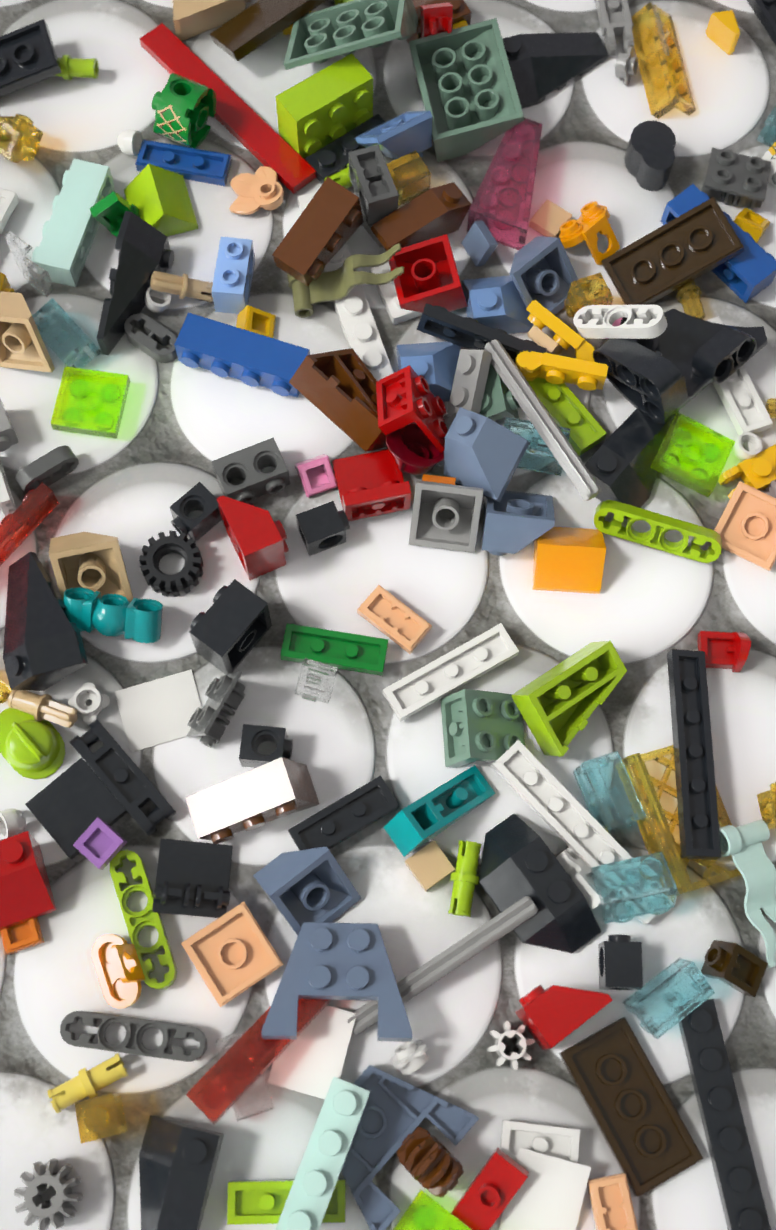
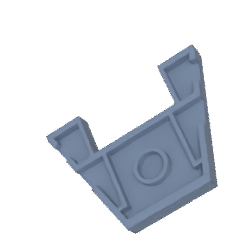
M303 922L263 1025L262 1039H297L299 999L377 1000V1041L412 1042L413 1032L378 924Z
M369 1065L353 1083L369 1090L370 1094L341 1172L370 1230H385L401 1212V1209L372 1179L400 1148L402 1141L409 1133L412 1134L424 1118H427L456 1146L479 1118L475 1114Z

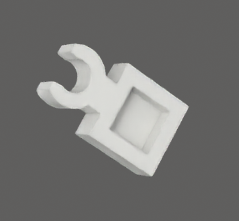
M570 847L556 857L565 871L572 877L571 879L585 896L587 903L592 909L596 908L613 892Z

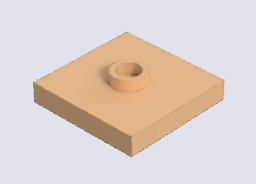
M740 481L714 529L721 536V548L770 571L776 560V498Z
M242 902L181 943L220 1007L284 965L245 902Z

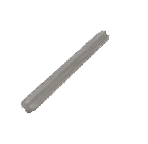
M497 339L488 342L484 350L492 355L490 363L584 500L588 501L595 498L600 492V486L501 342Z
M529 896L523 897L399 981L397 986L403 1004L536 915L538 908ZM371 1000L354 1012L357 1014L348 1019L347 1023L356 1019L352 1031L354 1035L360 1034L378 1022L377 1000Z

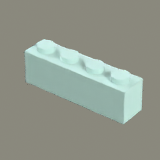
M73 159L70 169L65 171L60 195H56L54 198L52 215L50 220L44 223L43 238L39 247H35L32 255V263L35 265L40 279L72 287L77 286L100 225L93 218L89 208L112 193L114 188L109 166Z
M335 1076L333 1077L275 1230H319L369 1097V1090Z

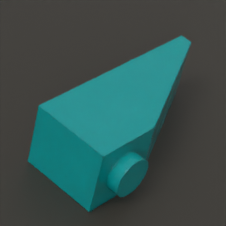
M474 765L403 808L383 828L405 857L496 793Z

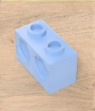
M221 237L211 291L215 312L239 314L248 305L255 265L252 240Z

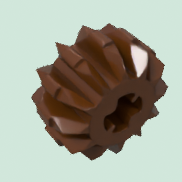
M417 1127L412 1134L409 1133L402 1141V1146L397 1150L399 1162L414 1179L432 1195L437 1197H444L449 1190L451 1191L464 1173L460 1161L425 1128Z

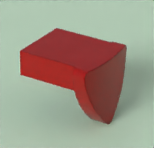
M700 631L698 633V651H705L706 668L732 669V672H740L751 647V640L746 633Z

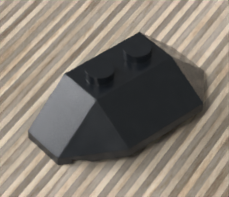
M515 813L485 834L479 884L500 913L525 896H529L538 908L536 915L513 930L523 944L572 954L602 932L585 896L542 838Z

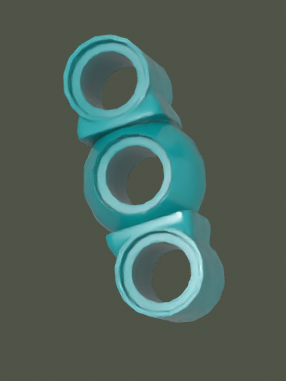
M80 587L64 591L63 602L66 606L64 613L69 622L76 623L80 632L86 631L91 633L95 628L102 635L115 637L125 634L124 639H132L140 643H154L160 640L163 605L159 601L133 598L129 602L122 595L106 594L101 596L99 591L94 592Z

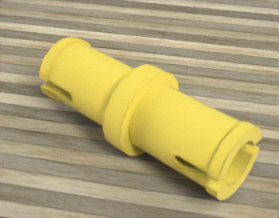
M117 1053L112 1058L89 1070L84 1067L78 1071V1076L53 1089L47 1090L49 1098H52L50 1102L58 1114L61 1110L88 1096L90 1099L98 1096L97 1091L129 1075L127 1069L124 1068L122 1058Z

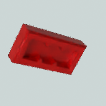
M497 1147L454 1206L452 1214L472 1230H490L528 1178L529 1171Z

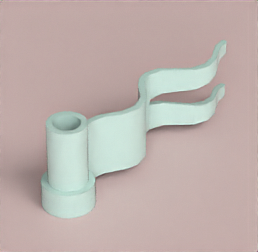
M763 820L737 827L733 825L720 827L721 855L724 857L731 855L734 864L744 878L747 891L744 899L745 914L748 920L761 933L765 941L768 968L776 966V936L760 909L762 908L765 914L776 923V869L767 857L762 842L767 841L770 837L769 828Z

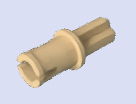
M154 271L151 276L150 287L153 290L179 295L180 299L189 297L209 303L213 301L211 296L213 282L188 278V274L178 276Z
M12 690L8 698V706L10 708L31 714L37 721L47 720L63 727L71 728L78 719L77 709L52 700V697L48 694L40 696L26 690Z

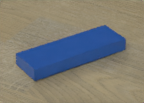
M143 139L135 165L137 171H142L148 164H152L183 175L186 180L225 186L232 164V157L230 154Z

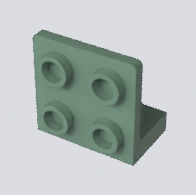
M463 689L440 699L445 767L458 768L475 761L496 762L517 740L525 746L523 717L511 697L512 694Z

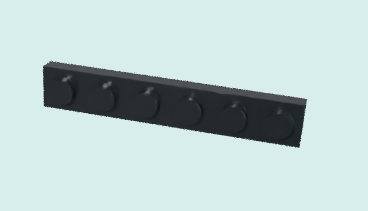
M671 649L667 653L681 858L717 860L721 858L705 651Z
M714 999L674 1006L728 1230H771Z

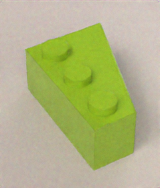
M611 641L591 642L511 695L544 755L564 756L569 749L567 747L578 731H582L588 724L587 719L598 705L603 704L625 675L627 669Z

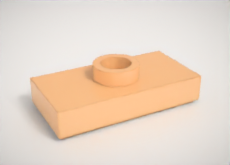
M380 585L375 588L357 609V613L409 654L412 653L432 629L431 624Z
M626 1173L588 1179L587 1187L596 1230H638Z

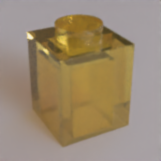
M417 151L387 163L399 195L398 206L415 199L430 189L431 172Z
M112 1093L74 1103L81 1144L127 1132L121 1093Z

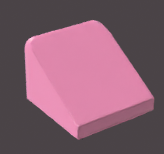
M323 454L294 464L306 497L337 487L328 455Z

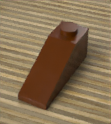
M452 182L427 190L374 223L370 230L386 251L398 243L403 248L459 231L472 204L458 186Z

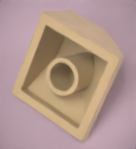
M0 291V367L52 373L55 367L22 293Z
M79 532L50 538L49 557L62 601L64 600V591L77 587L87 588L94 592L99 591L101 596L106 594L122 595L129 602L132 601L133 594L118 537Z

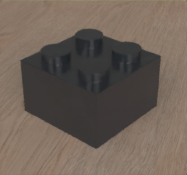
M236 579L228 587L224 585L218 590L213 598V605L206 613L202 611L194 618L190 626L191 630L189 631L197 653L225 675L234 672L272 626L268 603Z

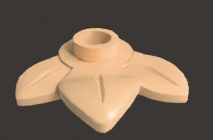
M260 166L255 175L241 173L235 176L230 181V185L238 197L230 206V211L235 214L249 215L255 213L261 207L268 211L278 208L283 202L284 190L282 185L277 182V173L270 167Z

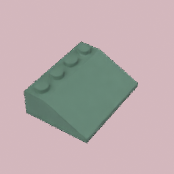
M352 0L306 14L293 24L283 64L285 69L288 70L310 63L321 64L331 57L338 55L347 56L366 47L377 48L385 42L395 39H408L413 34H416L418 15L413 0Z
M497 18L453 29L452 33H447L446 31L437 35L408 41L424 111H430L432 114V143L437 162L467 155L524 121L523 111Z

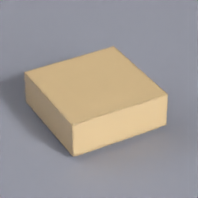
M547 199L530 219L529 227L545 237L558 238L561 232L559 228L565 222L572 219V214Z
M535 325L527 333L528 337L538 346L546 348L547 353L559 355L563 351V348Z
M435 840L404 862L425 892L455 871V868Z

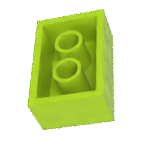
M353 53L276 96L279 136L304 159L373 117V77Z

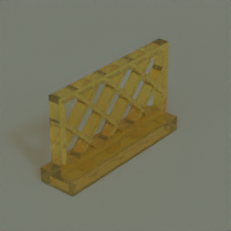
M673 745L644 754L637 753L627 756L615 765L661 887L672 899L742 875L738 868L728 871L715 864L717 860L692 859L705 866L706 870L702 880L694 883L691 882L686 869L690 859L681 858L680 844L676 843L673 836L676 825L679 826L678 806L674 814L663 809L659 801L663 791L677 798L676 789L666 784L671 771H675ZM671 755L670 760L665 758V756ZM655 760L666 766L661 781L649 775L645 762ZM716 787L720 827L732 825ZM712 871L718 873V875L710 877Z

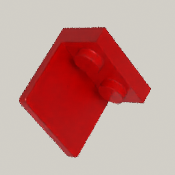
M409 365L377 381L376 394L379 429L385 435H388L415 422L440 453L444 452L445 436L448 432L443 418L444 414H446V408L442 399L439 396L435 397L431 393L424 376H418Z
M389 449L333 460L332 465L340 500L348 521L410 509L412 493L409 481L404 482L403 474L399 471L394 455Z

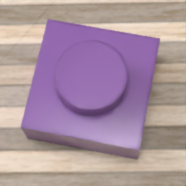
M97 817L73 846L98 869L103 870L124 847L127 841L102 818Z

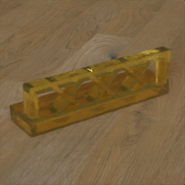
M649 2L631 18L634 48L638 57V64L651 115L659 119L673 108H677L689 116L696 111L672 17L652 2Z

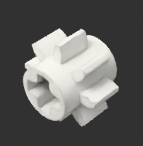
M505 1021L503 1023V1033L500 1034L495 1030L490 1031L491 1036L496 1041L495 1045L487 1048V1051H496L499 1058L496 1061V1066H501L505 1060L510 1061L511 1068L517 1070V1059L523 1058L527 1061L532 1059L525 1051L527 1045H531L535 1041L534 1039H525L522 1035L525 1030L524 1024L519 1026L517 1030H511L510 1023ZM515 1036L517 1038L515 1045L519 1048L518 1053L511 1052L506 1055L504 1053L506 1046L502 1043V1039H509Z

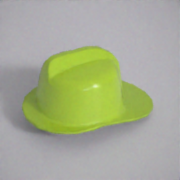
M9 707L0 713V753L12 768L23 777L34 780L46 778L54 774L63 764L66 754L65 742L55 727L47 720L37 721L33 715Z

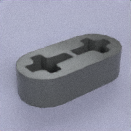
M134 314L127 318L124 323V329L127 339L132 345L161 363H169L177 358L174 346L177 338L170 330L144 314ZM145 327L146 334L141 331L136 332V334L134 333V328L141 329ZM157 342L164 346L169 343L170 349L162 348L161 350H159Z
M59 446L22 468L16 475V481L25 494H36L74 471L79 464V460L69 446Z

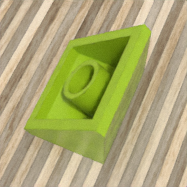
M148 164L124 189L127 202L138 207L140 218L167 237L199 229L183 175Z

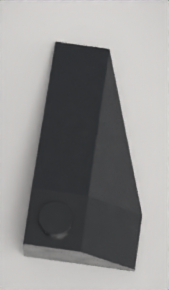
M598 32L518 34L502 39L522 109L541 103L550 92L555 89L559 91L573 77L577 75L582 76L608 59V52Z
M125 211L116 239L115 250L119 251L117 269H110L111 298H105L97 333V341L104 355H109L125 334L124 323L131 315L139 314L144 308V297L147 289L150 287L153 272L166 273L167 269L172 268L174 261V251L170 250L167 236L129 211Z
M636 409L599 447L585 464L600 486V492L596 496L597 499L601 502L615 500L642 508L651 495L679 411L664 424H658Z
M34 552L27 553L9 566L3 660L10 690L45 691L88 664L80 630L75 622H69L64 613L66 606L62 599L56 598L51 590L52 581Z
M150 1115L139 1153L141 1230H200L224 1134Z

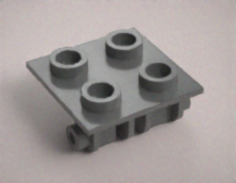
M712 147L706 179L701 191L705 192L709 198L714 197L717 201H721L723 192H725L723 203H727L729 195L734 194L732 205H736L739 196H741L738 206L752 210L754 207L760 208L762 202L765 201L771 161H766L756 156L750 157L737 154L727 149L721 150Z
M237 671L221 676L220 679L215 678L211 682L205 693V696L209 697L202 709L197 708L188 722V726L191 729L187 737L202 736L199 741L212 748L214 743H219L226 730V727L220 723L225 725L230 723L227 718L219 714L220 711L234 716L235 711L232 709L237 710L245 697L244 690L246 687L238 682L242 672Z

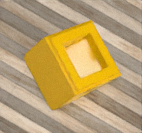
M733 10L714 12L711 14L706 35L725 53L732 55L741 34Z
M744 208L734 219V222L744 232L749 233L756 243L759 242L771 223L768 219L748 208Z
M247 305L239 312L236 327L273 338L276 315Z

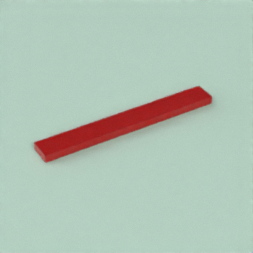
M163 23L139 38L141 46L170 75L172 73L178 74L215 91L217 101L214 117L264 166L272 168L277 173L278 180L293 194L316 178V170Z

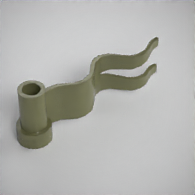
M398 243L387 252L379 255H351L346 258L342 267L334 271L323 272L317 280L313 279L308 286L287 273L288 286L292 289L295 315L297 317H309L314 313V304L341 300L347 297L351 289L357 285H383L392 282L399 275L404 274L403 266L384 274L355 271V269L361 267H378L387 263L401 250V244Z

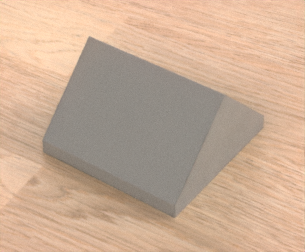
M416 480L409 545L475 553L484 489Z

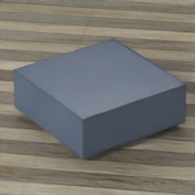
M483 220L474 222L461 243L476 267L484 266L498 245Z

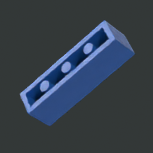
M694 184L690 185L666 203L660 222L663 225L707 201L710 199L705 192L700 191ZM723 212L744 246V252L711 271L741 300L747 303L773 282L776 276V260L770 253L764 251L749 233L744 232L732 221L729 214Z
M192 313L187 314L174 344L178 361H181L187 367H200L210 370L219 377H233L241 380L248 386H262L271 389L278 395H291L297 398L300 392L289 381L306 356L310 355V349Z

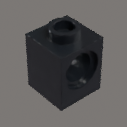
M201 482L197 483L169 507L173 517L171 521L173 527L179 534L181 532L188 534L195 542L222 520L217 498ZM195 510L203 512L197 518L187 517L190 512Z
M334 501L296 515L297 528L309 556L346 543V530L350 529L345 512L337 510Z
M243 724L239 761L242 767L257 768L281 757L291 760L293 739H287L286 728ZM264 741H272L277 745L275 751L269 755L259 753L258 747Z
M608 935V941L598 944L599 990L636 991L642 989V943L631 942L630 935Z

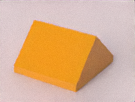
M553 527L534 540L533 590L600 594L606 555V545L602 532L598 529Z

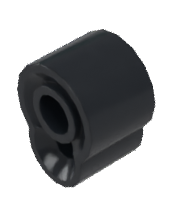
M645 121L639 123L633 129L624 157L625 167L628 172L636 178L640 187L648 191H658L666 186L675 160V134L670 127L658 121Z

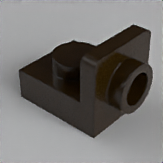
M714 940L706 952L701 974L706 977L719 979L746 996L756 997L768 963L737 943Z

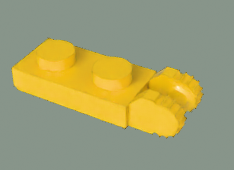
M532 300L526 308L531 313L527 317L530 322L540 330L545 326L556 333L552 339L565 350L571 345L575 349L576 359L595 362L593 359V351L595 349L590 343L539 302Z
M523 350L516 357V366L527 381H533L539 377L552 384L569 383L587 391L602 390L608 371L607 364L550 353Z
M776 444L759 452L754 458L746 459L738 463L737 466L725 471L718 476L717 481L722 486L741 477L745 484L759 491L766 489L771 481L776 479ZM735 488L730 492V494H728L729 499L731 498Z

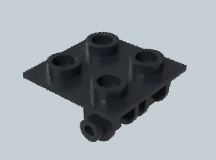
M161 838L152 912L220 918L226 914L227 906H229L230 891L228 890L233 846Z

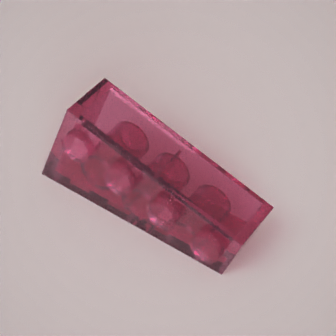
M524 118V121L505 132L470 206L467 232L475 221L483 220L497 243L516 250H520L525 246L543 124Z

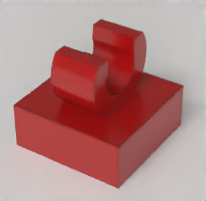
M450 2L420 5L422 38L446 31L447 33H452L453 5Z

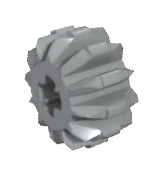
M50 1159L47 1168L41 1161L33 1164L34 1175L29 1172L21 1174L20 1178L27 1187L16 1188L14 1195L24 1197L25 1202L18 1204L15 1207V1211L20 1213L28 1209L29 1213L24 1221L26 1226L32 1225L38 1219L39 1230H47L50 1221L58 1229L64 1226L63 1215L72 1218L77 1214L75 1207L69 1202L81 1201L83 1194L72 1192V1187L81 1183L79 1176L68 1180L67 1177L72 1171V1165L66 1164L59 1171L58 1159ZM45 1184H47V1189L54 1187L56 1195L51 1198L52 1205H50V1200L45 1202L42 1200L41 1194L46 1191Z

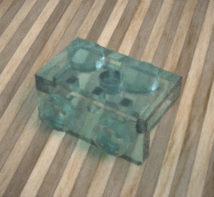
M663 852L592 867L591 876L603 906L602 918L604 923H625L634 917L650 913L660 915L675 906L677 886Z

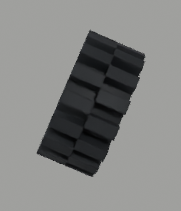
M169 531L170 536L166 537L164 532L158 533L160 538L158 540H155L152 536L148 540L150 546H143V556L140 555L139 558L140 568L147 584L151 585L152 590L156 593L160 590L163 596L168 597L169 592H172L174 597L180 596L179 591L184 590L187 594L191 591L189 586L193 585L196 587L199 583L198 577L202 578L203 575L202 567L204 565L199 547L196 546L192 538L188 540L187 534L182 532L180 536H177L176 531ZM177 553L185 560L182 570L173 575L163 573L159 569L160 560L167 554Z

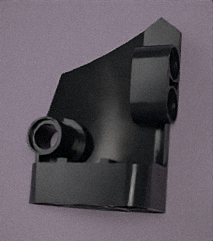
M673 308L664 312L667 328L660 336L652 339H607L593 351V359L596 363L607 364L606 378L625 399L656 423L664 424L711 382L722 383L767 345L764 326L739 327L718 324L695 318ZM623 317L620 324L625 323L627 318Z

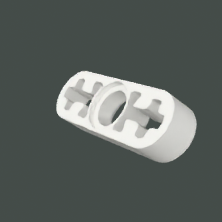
M588 305L577 311L573 319L580 336L587 339H652L660 336L667 328L666 317L662 308L658 305ZM627 318L626 322L622 325L612 326L617 319Z

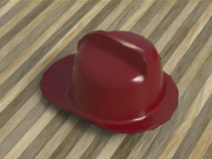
M411 423L402 429H398L386 437V445L394 455L398 469L401 472L423 475L430 472L436 464L444 460V452L440 453L416 423Z

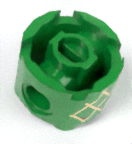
M172 73L163 91H157L152 100V109L156 110L153 127L154 133L182 145L198 148L205 140L211 128L210 125L206 124L208 116L214 118L217 101L215 91L203 84Z

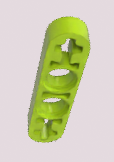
M615 500L602 501L595 510L594 525L605 534L702 563L713 562L721 554V536L712 529ZM608 512L614 514V518L611 519V522L605 520V516L608 514ZM627 516V525L623 527L622 522H624V517ZM643 520L650 524L651 529L644 533L637 532L632 524ZM670 530H677L681 532L683 539L679 542H670L664 535ZM689 536H694L691 546H687ZM706 541L712 543L707 550L701 549V545H704Z
M119 851L110 861L109 869L131 943L135 946L144 973V982L153 989H167L176 980L177 966L160 913L152 912L154 893L144 862L134 851ZM127 858L131 863L136 862V866L131 869L133 879L138 882L142 878L143 884L131 885L123 890L122 885L130 884L127 876L123 872H118V869L123 866L122 860ZM135 892H144L148 898L147 906L140 912H133L128 907V899ZM148 926L155 927L159 934L158 941L152 947H143L138 938L140 931ZM164 948L165 954L157 956L161 966L169 967V972L164 974L165 981L160 983L157 978L150 977V973L155 971L153 959L148 958L144 961L143 955L155 954Z

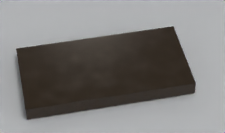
M259 0L210 33V36L217 46L236 61H239L327 0Z
M712 197L605 258L601 263L624 305H650L743 253L744 246L717 201Z
M625 1017L559 1053L621 1171L626 1173L628 1184L636 1197L643 1195L704 1159Z

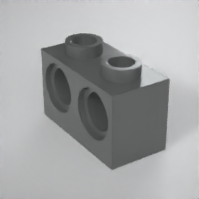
M379 144L349 152V178L356 195L360 198L361 209L368 226L398 209L399 195Z
M274 437L212 461L214 473L223 495L247 504L252 503L255 498L264 494L279 493L287 485H290L289 470ZM266 466H272L276 468L271 473H263L260 471L262 468ZM236 478H242L245 480L240 485L230 484V482Z

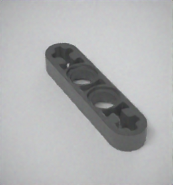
M73 1011L67 1014L60 1025L62 1039L67 1044L77 1047L185 1062L200 1059L208 1047L205 1033L196 1027L85 1011ZM79 1018H83V1025L97 1027L96 1020L102 1019L97 1031L98 1043H92L95 1035L85 1033L80 1034L79 1039L75 1040V1033L69 1031L70 1025L77 1024ZM113 1023H121L126 1030L125 1039L118 1045H111L106 1039V1030ZM150 1028H158L163 1035V1042L156 1050H148L142 1042L144 1033ZM170 1029L176 1030L173 1038L187 1039L189 1033H194V1040L200 1041L199 1049H192L191 1055H185L186 1049L184 1047L172 1046L173 1053L167 1054L166 1051L171 1042Z

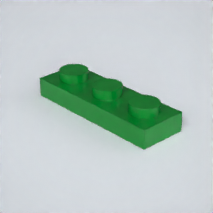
M287 623L280 656L281 660L383 676L388 639Z

